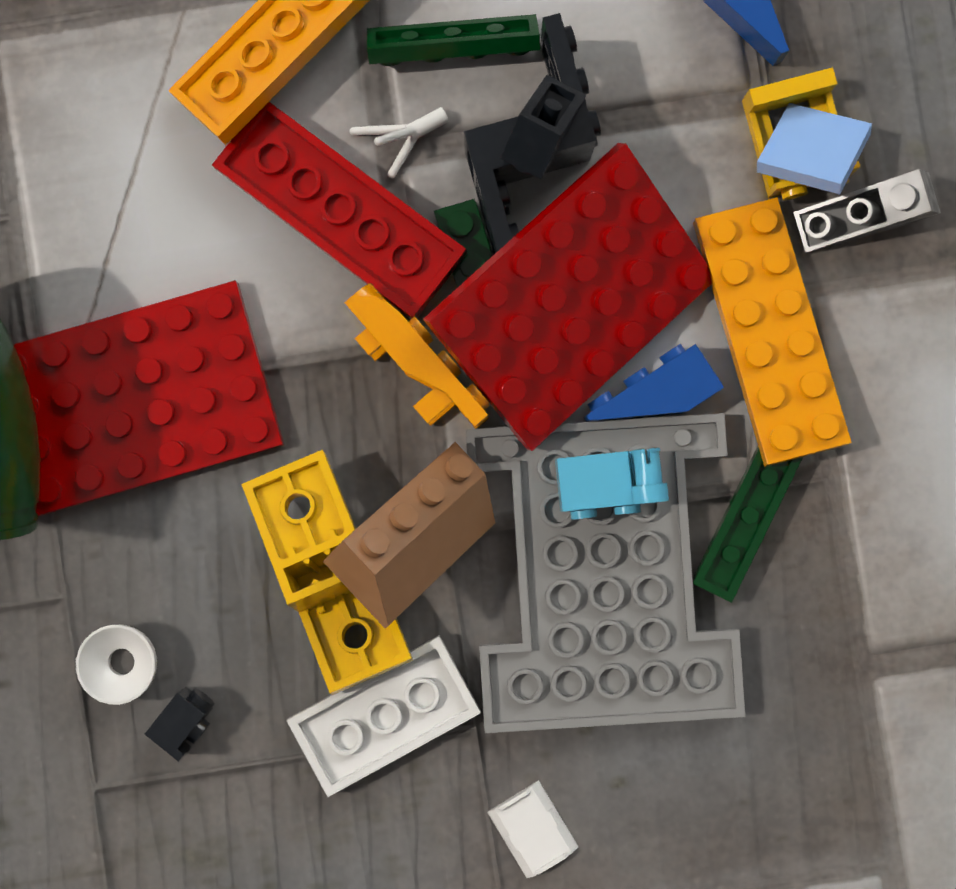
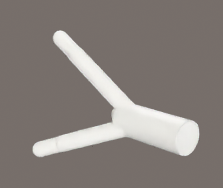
M440 107L409 124L352 127L349 132L353 136L382 135L374 139V143L377 146L408 137L388 171V177L394 178L417 139L449 121L445 111Z

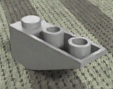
M917 169L795 211L794 215L805 253L898 228L940 214L941 212L929 172Z

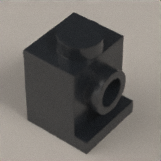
M185 687L177 692L144 735L179 762L192 749L186 741L188 740L194 744L210 725L205 720V717L213 709L214 702L199 689L194 688L190 691Z

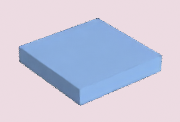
M789 103L757 160V173L840 195L871 135L872 123Z

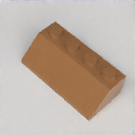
M454 442L348 535L323 561L384 628H387L496 523L485 473Z

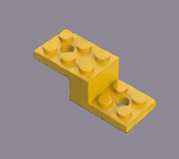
M323 449L241 484L286 603L299 612L329 693L332 695L413 661L397 618L387 628H384L323 562L356 529ZM298 497L308 498L310 501L308 514L301 519H292L288 514L289 504ZM353 625H363L368 635L366 642L359 648H349L345 643L346 631Z

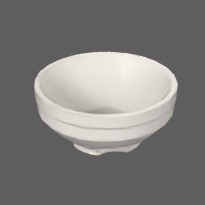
M123 624L104 626L92 632L83 641L76 657V673L81 686L92 698L106 704L120 705L140 697L151 685L157 670V656L149 638L136 628ZM117 649H126L134 657V667L128 674H120L111 666L112 654Z

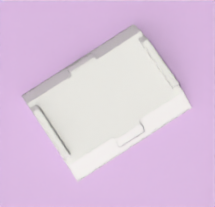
M539 780L487 812L526 878L543 873L566 859L579 847Z

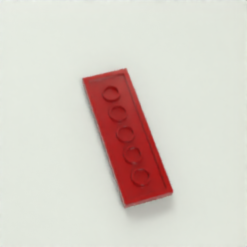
M268 102L231 139L212 163L214 169L349 272L365 284L372 283L386 300L411 319L414 316L418 318L468 254L466 248L271 102Z

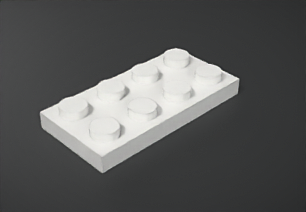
M440 635L411 650L410 653L413 661L337 694H331L286 720L327 797L481 713Z

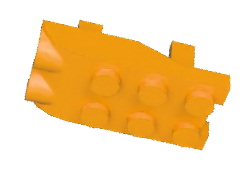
M372 283L362 287L344 302L366 327L354 339L375 362L385 353H388L408 377L432 389L413 406L430 426L454 406L460 410L475 429H478L489 419V415L485 411L490 406L487 399L473 383L467 388L457 379L461 374L460 368L444 350L436 355L429 346L434 341L431 338L432 336L415 316L407 321L397 309L385 300Z

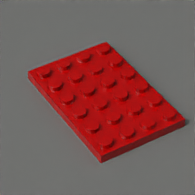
M617 143L424 317L423 320L526 449L533 451L712 284L708 264L626 143Z
M236 280L13 344L30 388L38 427L40 448V499L36 509L38 516L285 445L239 283Z

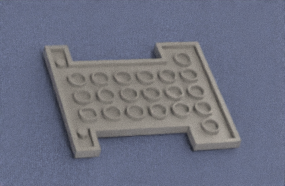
M725 413L562 423L533 451L526 449L509 427L466 429L467 455L483 472L511 470L522 642L479 644L485 733L745 717L740 630L731 628L696 631L684 459L727 456ZM660 448L662 481L667 483L669 501L640 504L641 512L615 515L614 507L597 508V517L571 519L570 511H560L555 459L645 449L646 463L648 464L646 449Z

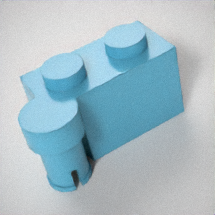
M660 448L646 449L648 464L646 463L645 449L555 459L560 511H570L571 519L597 517V508L614 507L615 515L641 512L640 504L669 501L667 483L662 481Z

